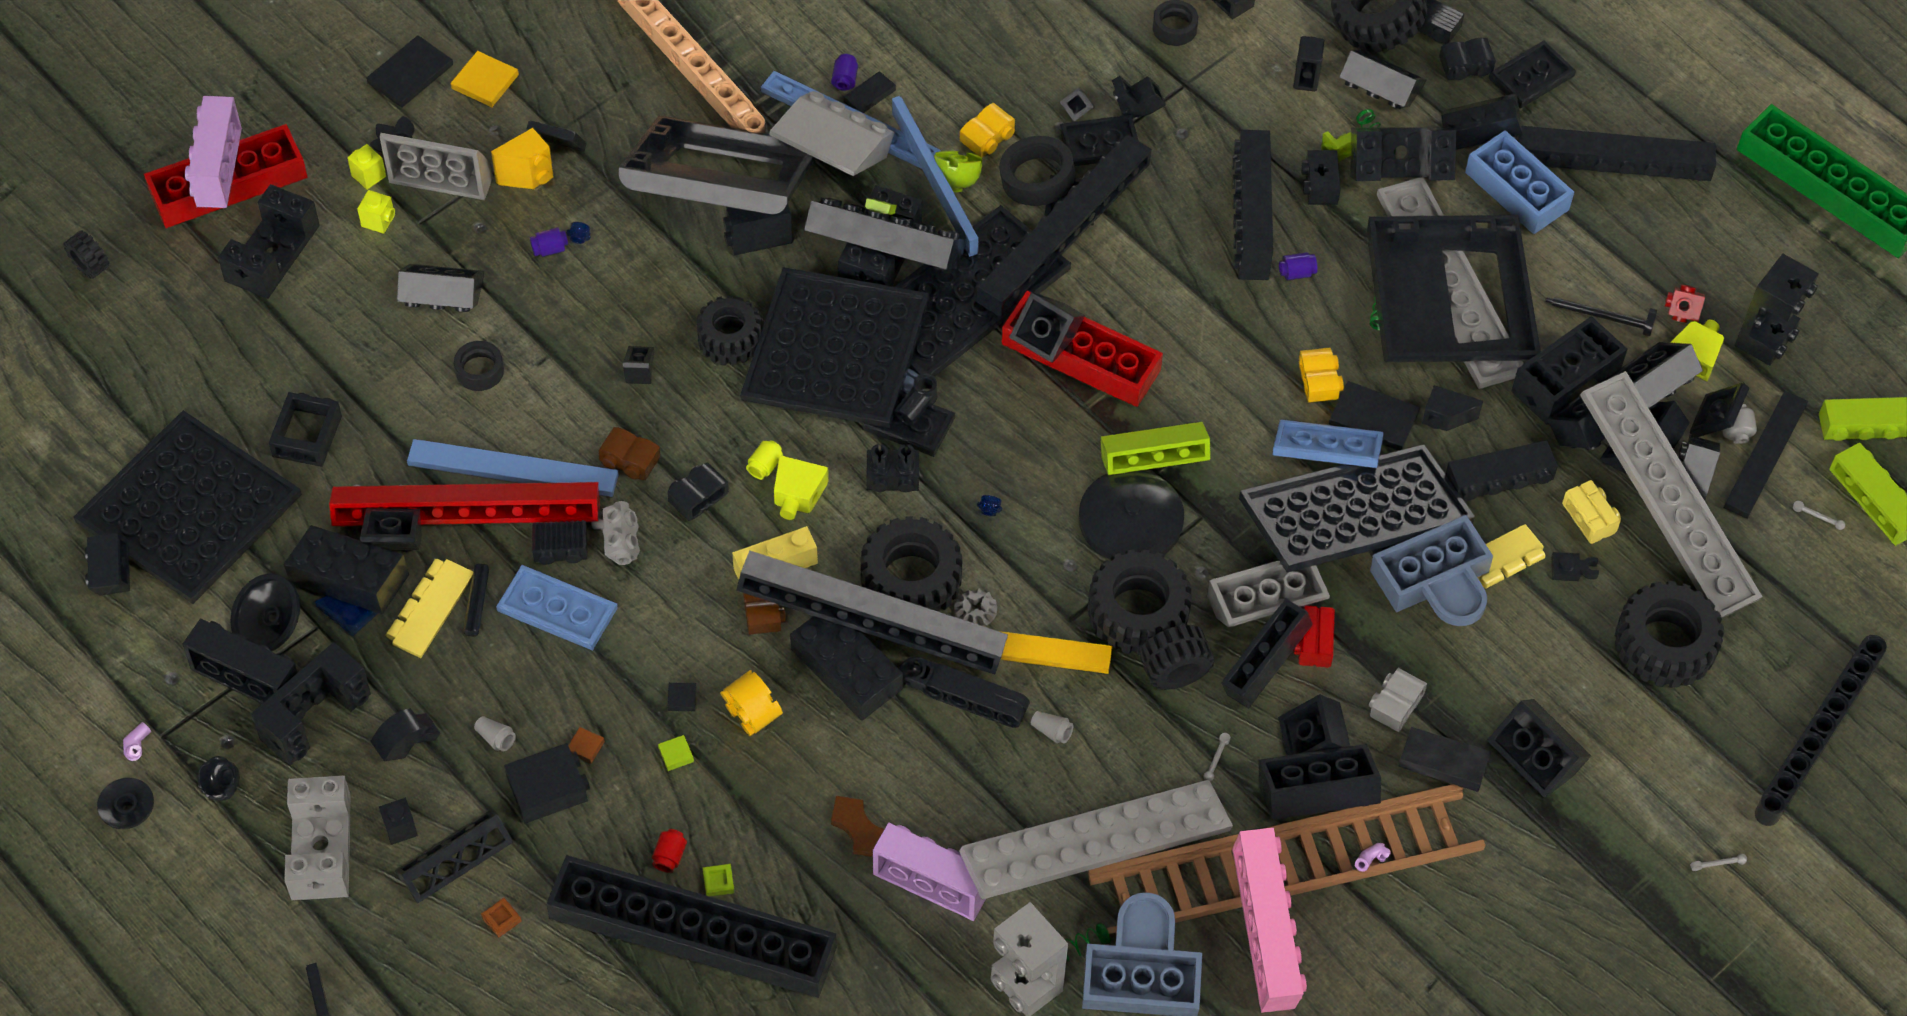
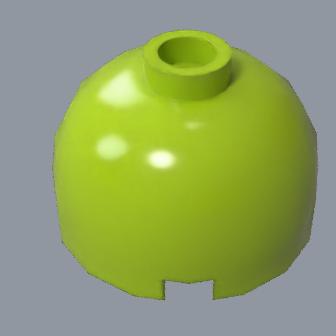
M939 151L935 153V161L942 170L953 192H962L963 188L972 186L979 179L982 170V157L966 152V156L959 155L958 151Z

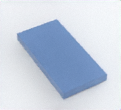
M1280 420L1274 442L1273 455L1377 468L1383 432Z
M521 565L496 608L500 613L593 651L615 614L617 603Z

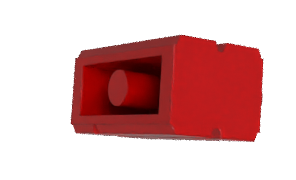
M1305 605L1302 608L1308 612L1313 625L1295 647L1294 655H1299L1298 664L1302 666L1316 665V667L1329 668L1333 659L1335 609Z

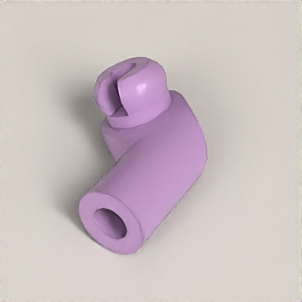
M143 722L123 739L124 755L131 761L141 757V741L151 733L150 728Z
M1376 843L1360 853L1355 862V867L1359 871H1366L1375 857L1380 862H1384L1391 854L1390 849L1386 848L1383 843Z

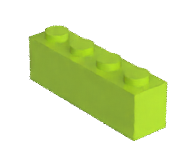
M1907 397L1824 400L1819 411L1824 440L1834 439L1842 441L1845 439L1868 440L1871 438L1895 439L1897 437H1907Z
M1203 422L1101 436V456L1108 475L1210 460V437Z
M1860 442L1835 455L1829 468L1833 475L1895 546L1906 541V492L1899 488L1890 477L1888 471L1878 464L1872 453L1866 450Z

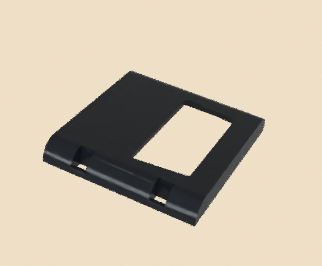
M658 115L619 166V178L622 184L631 190L767 214H778L785 209L816 158L769 134L752 133L736 128ZM688 148L783 166L778 180L774 181L667 161L679 149Z
M1518 215L1369 217L1367 239L1385 363L1529 361L1541 352ZM1476 223H1488V228H1477ZM1399 224H1411V229H1399ZM1442 250L1484 252L1497 255L1510 338L1466 343L1456 342Z

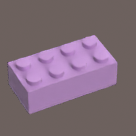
M203 96L202 105L197 108L198 126L193 128L194 146L189 148L190 166L185 168V179L190 182V196L194 197L197 207L227 208L242 127L234 97Z
M887 824L873 849V875L974 921L986 899H981L961 854L952 848L945 849L937 845L928 837L921 838L911 833L908 828L902 825Z

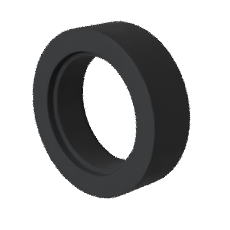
M1032 136L1021 139L1008 147L1000 159L999 170L1003 189L1012 200L1020 204L1041 206L1053 203L1064 197L1075 182L1072 152L1065 143L1053 137ZM1036 158L1051 159L1061 166L1056 176L1041 183H1025L1014 176L1016 169L1021 164Z

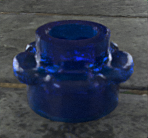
M582 222L571 223L570 229L566 231L570 240L577 244H582L591 238L590 227Z
M983 495L980 502L977 503L981 513L986 516H996V513H1000L1003 509L1001 507L1002 500L995 496Z

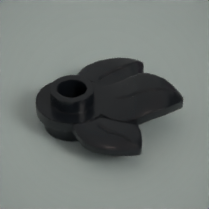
M402 116L397 121L395 127L376 124L377 139L373 140L370 146L377 152L383 153L380 141L381 133L413 138L412 136L415 132L413 123L407 117Z

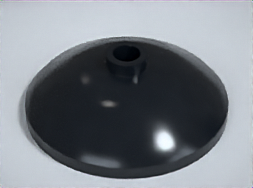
M263 574L249 581L241 589L232 606L230 617L232 633L238 632L245 636L248 641L256 645L257 643L264 644L271 651L282 646L295 630L300 615V598L295 586L287 578L277 574Z

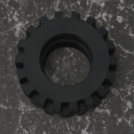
M721 296L717 297L715 302L712 300L707 302V307L703 306L700 314L697 316L698 343L700 350H703V355L706 358L710 356V360L714 363L720 361V365L731 363V366L737 365L738 361L746 362L747 357L752 358L761 334V318L758 315L757 308H752L750 301L744 302L741 297L733 299V296H727L725 299ZM727 327L740 329L732 334L719 332V330Z
M1181 625L1164 630L1150 638L1139 652L1151 685L1160 690L1181 688L1199 680L1209 672L1215 662L1203 630L1194 625Z

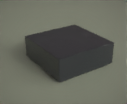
M669 682L668 711H695L696 683Z

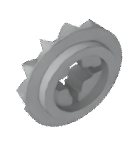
M980 588L974 591L968 589L966 593L959 594L954 607L955 615L959 619L986 626L996 617V599L991 597L990 592L985 593ZM981 602V610L975 609L971 611V603L977 605Z

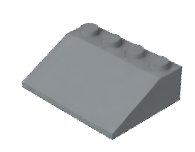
M812 91L798 98L770 130L769 135L854 176L887 158L894 131L888 129L881 122H873L867 119L863 113L853 112L845 108L844 104L832 102L824 98L823 94Z
M385 133L380 134L389 183L485 200L493 174L491 162L479 150Z

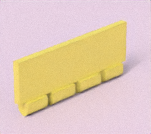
M1524 524L1486 544L1493 555L1490 571L1477 578L1482 586L1487 589L1504 580V575L1508 578L1525 569V563L1527 566H1531L1545 559L1544 546L1527 525Z
M434 559L425 573L427 578L423 577L412 593L414 599L409 598L399 613L398 617L401 620L395 619L386 633V637L393 641L392 645L419 658H422L473 577V571L448 559L445 562Z

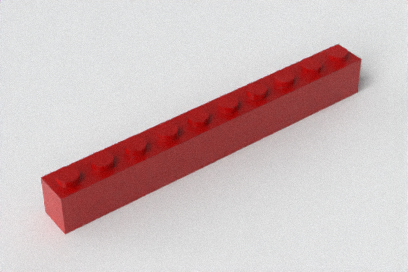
M599 482L333 487L329 502L332 526H363L366 508L420 509L421 525L570 522L577 520L595 522L599 519Z

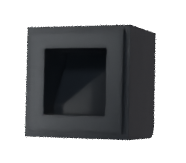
M1081 87L1060 101L1073 121H1076L1094 108V105Z

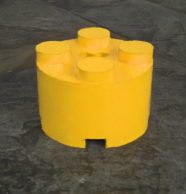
M751 670L720 692L726 701L725 706L734 718L737 715L742 720L741 726L749 736H752L754 733L756 734L783 714L777 700L772 703L773 699L770 695L772 692L767 685Z

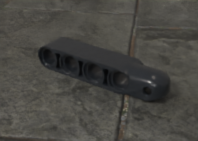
M920 657L907 658L899 668L903 673V683L907 686L922 691L932 699L1008 727L1017 728L1020 726L1030 704L1029 699L1019 692Z

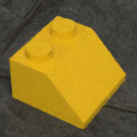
M533 128L491 151L495 180L498 185L534 189L539 185L547 183L554 177L550 147Z

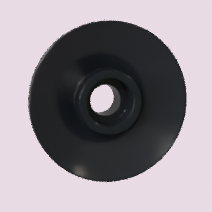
M121 778L113 781L102 790L97 801V810L102 821L116 829H130L140 825L149 817L154 807L152 790L145 782L136 778ZM127 805H131V806H132V807H131L130 809H128V810H123L124 807L127 806Z

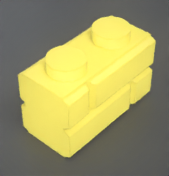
M1592 480L1581 484L1579 487L1576 486L1569 489L1565 493L1562 504L1590 544L1614 535L1617 532L1621 522L1620 514L1615 507L1611 508L1606 501L1604 490L1601 487L1597 488Z

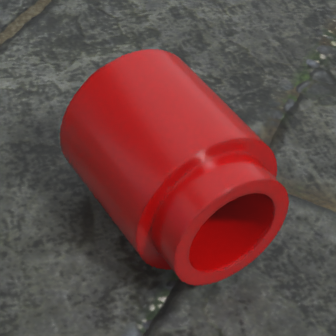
M675 829L661 832L652 855V866L665 873H673L674 868L679 866L687 844L683 833Z

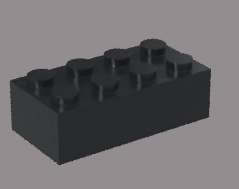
M313 525L308 528L284 562L288 579L293 585L380 614L385 612L409 576L403 554Z
M813 616L790 633L791 650L861 721L903 690V673L859 630Z
M200 618L182 643L192 671L261 704L297 674L295 662L289 656L275 654L264 644L257 643L256 645L238 632L231 633L225 630L215 621L208 622Z
M1367 744L1258 760L1259 788L1272 820L1381 803V775Z

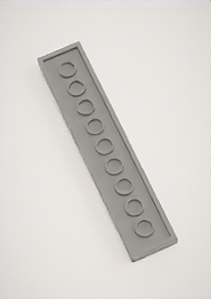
M1424 177L1384 187L1377 191V197L1387 216H1444ZM1399 224V229H1411V224ZM1442 250L1456 342L1466 343L1509 338L1464 252ZM1522 361L1464 362L1478 389L1515 379L1517 369L1523 365Z
M1625 371L1584 390L1580 394L1581 398L1695 588L1705 594L1704 599H1710L1714 603V611H1719L1721 617L1724 618L1761 599V593L1627 372Z
M1210 780L963 845L959 852L983 900L1229 832L1233 825Z

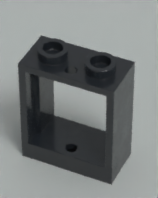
M288 392L269 440L272 457L323 467L342 418L339 402L331 398L322 399L305 393ZM295 410L326 416L316 443L285 437Z

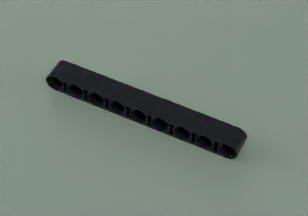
M1869 635L1863 639L1762 795L1755 810V818L1762 825L1772 826L1779 821L1878 667L1887 649L1885 640L1880 636ZM1805 747H1809L1813 751L1807 750ZM1792 766L1797 767L1800 771L1795 770ZM1779 786L1784 787L1787 791L1782 790ZM1766 806L1773 808L1774 811L1768 810Z

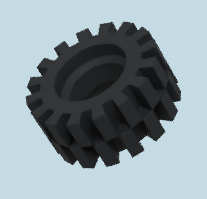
M80 230L63 243L64 250L67 252V256L72 259L71 262L77 266L79 271H82L84 276L94 279L110 266V262L107 260V255L103 253L104 250L98 246L99 243L94 241L93 237L88 235L87 232Z

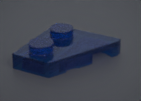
M328 596L315 602L318 609L351 636H354L378 614L377 612Z

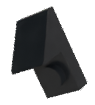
M628 346L623 361L626 383L651 384L654 347Z

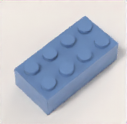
M1506 130L1469 154L1465 173L1511 215H1518L1519 222L1533 235L1569 211L1574 191Z

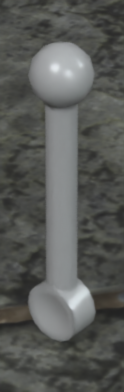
M1795 501L1793 504V510L1796 512L1804 511L1835 525L1838 530L1845 528L1843 520H1834L1805 507L1802 501Z
M1222 733L1219 737V747L1209 770L1203 775L1205 781L1210 780L1211 782L1214 779L1213 772L1224 746L1230 742V735L1228 733Z
M1739 854L1737 857L1707 862L1695 861L1690 866L1692 871H1698L1705 867L1731 863L1743 865L1747 862V856Z

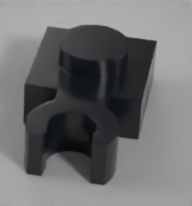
M1552 553V580L1579 582L1581 575L1591 580L1598 578L1599 570H1591L1589 568L1590 566L1597 567L1598 558L1588 557L1585 560H1580V553Z

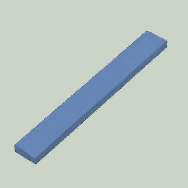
M773 71L761 86L762 93L789 106H792L799 97L809 92H818L776 71ZM824 95V98H826V99H828V100H830V101H832V102H833V101L839 102V101H837V100H835V99H833V98H830V97ZM845 105V108L853 112H860L854 108ZM864 114L867 119H869V120H871V121H873V122H881V121H879V120H877V119H874V118H872V117H870V116ZM885 124L888 129L894 131L888 153L921 168L902 131ZM927 144L933 156L936 152L941 151L940 149H937Z
M902 97L892 98V115L955 231L960 233L959 238L966 239L965 249L969 257L978 254V236L942 170L938 167Z
M413 439L407 459L408 466L518 483L599 482V495L613 497L618 479V470L417 439Z

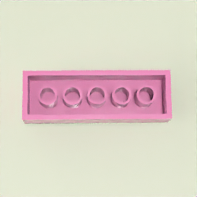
M1274 828L1240 831L1232 850L1261 1013L1295 1009L1300 999H1302L1303 992H1306L1307 985L1305 975L1300 974L1298 964H1301V951L1299 946L1295 947L1293 936H1296V923L1294 918L1290 919L1288 908H1291V896L1289 891H1285L1283 881H1286V868L1284 864H1280L1278 855L1281 853V841L1279 836L1275 837Z

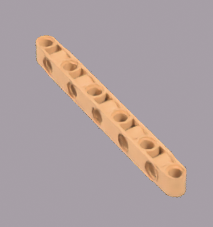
M617 0L621 7L731 128L765 134L764 117L659 0Z

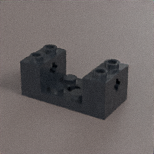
M1351 128L1350 177L1355 181H1381V178L1397 177L1455 180L1456 130L1453 128ZM1400 145L1405 146L1407 149L1406 156L1403 159H1396L1394 156L1395 148Z
M272 184L269 185L257 202L262 221L246 244H242L230 239L218 256L225 282L269 299L320 226L314 201ZM268 248H278L276 252L266 253Z
M875 185L870 199L897 205L895 214L889 215V219H891V216L903 217L913 220L912 225H915V223L922 224L921 199ZM847 242L838 260V277L892 286L905 258Z
M1782 253L1758 284L1734 346L1769 366L1776 358L1780 360L1787 350L1788 346L1786 344L1788 341L1793 343L1800 332L1797 327L1801 318L1796 315H1799L1806 303L1804 301L1805 298L1811 299L1816 292L1818 285L1815 282L1819 273Z
M1590 316L1517 369L1511 392L1548 425L1547 419L1568 405L1572 393L1593 378L1600 383L1621 369L1628 349L1596 319ZM1566 359H1574L1578 364L1571 365L1566 362Z
M333 642L251 713L259 739L289 766L295 761L301 760L310 749L301 721L306 712L314 705L320 704L328 693L350 712L357 706H362L371 695L364 667Z

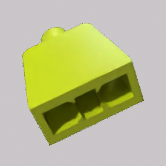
M1707 320L1704 325L1695 321L1690 322L1670 342L1692 344L1703 370L1696 376L1705 381H1708L1724 340L1723 335L1717 333L1720 326L1714 320Z
M780 455L774 487V502L777 506L782 507L780 510L781 517L793 520L797 511L810 513L829 482L828 467Z

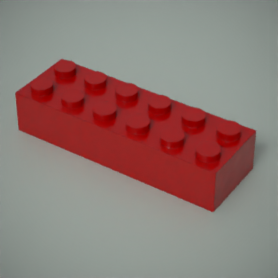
M287 124L239 141L227 206L264 194L270 184L281 188L308 178L303 157ZM189 158L144 174L149 193L165 229L222 209L196 206L194 197L190 196V182L185 179V168L190 166Z
M1026 291L1003 325L1002 345L1138 407L1161 371L1163 353L1084 317L1074 339L1058 358L1051 363L1009 338L1031 292Z

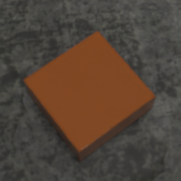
M579 727L568 746L571 752H577L579 759L592 764L605 741L604 737Z
M502 898L481 913L482 919L498 938L522 922L519 914L505 898Z

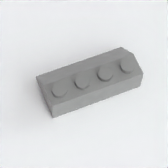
M1275 561L1210 580L1207 597L1216 618L1227 627H1232L1273 615L1285 598L1301 607L1329 599L1330 595L1316 565L1287 573L1280 561Z

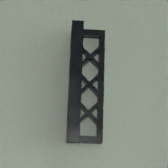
M489 810L396 869L395 873L399 880L406 884L414 900L420 903L512 844L513 840L498 814ZM497 827L504 840L494 846L485 844L488 833ZM470 844L479 846L474 859L471 861L461 859L465 847ZM445 860L455 861L452 873L447 876L438 875L440 863ZM421 875L431 877L429 887L418 893L412 881Z

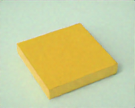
M477 51L451 82V89L493 107L517 78L519 72L518 69Z

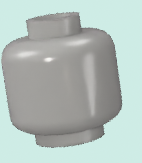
M1743 404L1734 426L1722 430L1723 436L1733 440L1735 444L1748 442L1749 437L1755 435L1757 431L1754 411L1747 408L1746 404Z

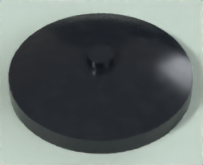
M1143 470L1108 475L1107 473L1101 476L1087 488L1079 507V526L1083 537L1097 553L1110 560L1111 556L1117 553L1125 555L1127 550L1133 549L1135 552H1141L1143 549L1150 550L1149 553L1156 555V552L1165 555L1178 542L1184 525V507L1176 490L1161 477Z

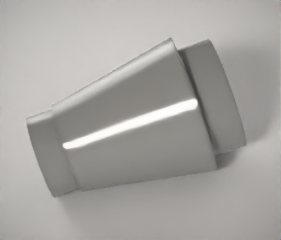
M1036 711L1031 720V726L1055 743H1066L1073 732V723H1070L1069 719Z
M485 716L480 717L474 726V729L496 751H507L511 748L516 738L511 727Z

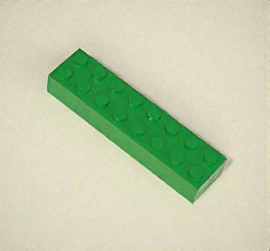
M1773 104L1769 105L1742 132L1737 151L1899 259L1907 251V193Z

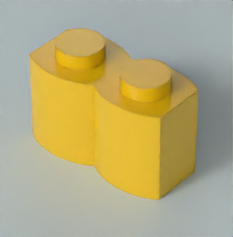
M991 103L977 117L971 119L960 130V142L980 157H984L987 154L990 155L996 150L998 143L1012 137L1015 132V119L995 103Z
M1331 348L1300 351L1299 367L1307 402L1339 399V392L1343 391V378L1337 375L1336 370L1339 369L1337 355H1333Z

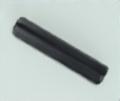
M478 563L474 566L463 629L466 636L476 637L479 634L489 576L487 564Z

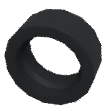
M1165 1L1158 5L1154 11L1152 30L1160 42L1172 46L1185 45L1192 41L1197 34L1199 16L1196 9L1185 1ZM1176 16L1185 19L1189 26L1183 29H1171L1166 27L1161 21L1167 17Z
M476 340L466 343L455 354L453 363L458 382L463 387L472 391H484L491 389L502 379L504 374L503 358L500 350L494 344ZM477 357H486L494 362L491 370L480 375L466 372L464 365L469 360Z

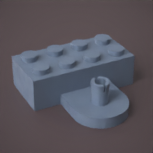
M1467 515L1374 554L1370 572L1396 612L1427 599L1441 620L1455 626H1467L1478 621L1484 614L1487 594L1477 577L1489 573L1493 555Z
M1138 893L1129 897L1122 904L1118 913L1116 946L1087 944L1082 1009L1168 1016H1198L1202 953L1174 950L1175 915L1172 907L1164 898L1153 893Z

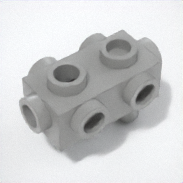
M618 501L611 506L603 508V519L592 522V528L603 530L605 556L618 565L629 564L637 559L640 552L636 532L639 528L637 516L629 508V503L625 501Z

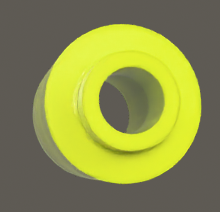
M772 440L762 441L748 459L747 471L753 477L760 480L769 476L779 463L780 455L783 456L780 445Z

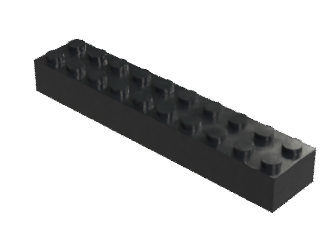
M566 855L546 903L549 919L819 998L837 949L836 933Z

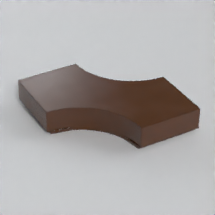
M836 796L831 825L844 830L850 836L853 842V854L873 857V849L885 829L874 825L867 818L864 812V800Z

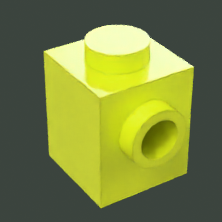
M368 144L355 150L347 157L351 176L365 189L368 190L386 177L383 158Z
M370 190L367 191L357 208L361 227L383 234L395 216V208H393L391 197Z

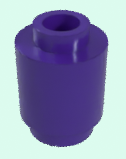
M841 54L834 62L831 83L838 90L846 91L855 86L858 63L854 56Z
M559 227L537 232L535 236L529 237L534 256L541 255V257L564 252V246L568 245L565 231H560Z
M1308 252L1284 255L1282 261H1279L1280 275L1285 276L1286 280L1308 278L1312 274H1317L1315 255Z

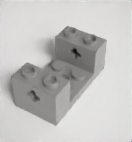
M345 776L288 779L287 805L292 817L291 855H285V884L291 900L349 897L351 795ZM325 840L328 842L327 847L323 850H315L313 848L317 841Z
M1029 902L994 928L993 945L1003 957L992 965L991 981L995 988L1000 992L1004 991L1009 996V1001L1017 1012L1022 1011L1025 1016L1033 1015L1063 992L1068 943L1035 906Z

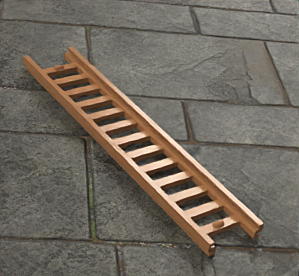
M1452 784L1383 800L1380 804L1344 809L1267 827L1274 828L1275 837L1279 836L1281 841V853L1278 855L1280 864H1284L1286 868L1287 886H1284L1285 891H1289L1290 896L1484 850V840L1462 845L1458 844L1443 803L1463 798V787ZM1431 806L1446 845L1445 849L1432 851L1417 809ZM1404 812L1420 855L1407 858L1391 815ZM1379 819L1394 861L1380 864L1375 857L1366 871L1353 870L1338 828L1352 825L1361 851L1373 845L1365 821ZM1326 831L1340 870L1339 874L1326 876L1312 834ZM1239 834L1088 870L1090 886L1112 881L1121 907L1130 897L1125 877L1139 874L1144 892L1159 895L1151 871L1166 868L1180 910L1174 912L1175 923L1241 908L1242 901L1235 861L1232 856V848ZM1300 838L1314 880L1299 882L1285 840ZM1220 856L1233 899L1219 902L1205 859ZM1193 862L1207 905L1192 908L1178 865ZM1117 926L1107 928L1110 938L1116 937Z

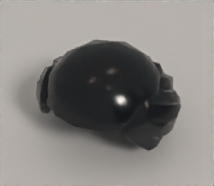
M222 756L213 757L201 765L197 775L199 778L198 786L201 788V792L212 800L223 801L230 799L237 790L240 780L239 770L236 765Z

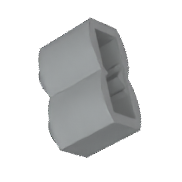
M1400 668L1394 674L1389 673L1382 684L1384 689L1380 694L1376 692L1369 703V707L1372 708L1370 717L1399 732L1425 694L1427 683Z

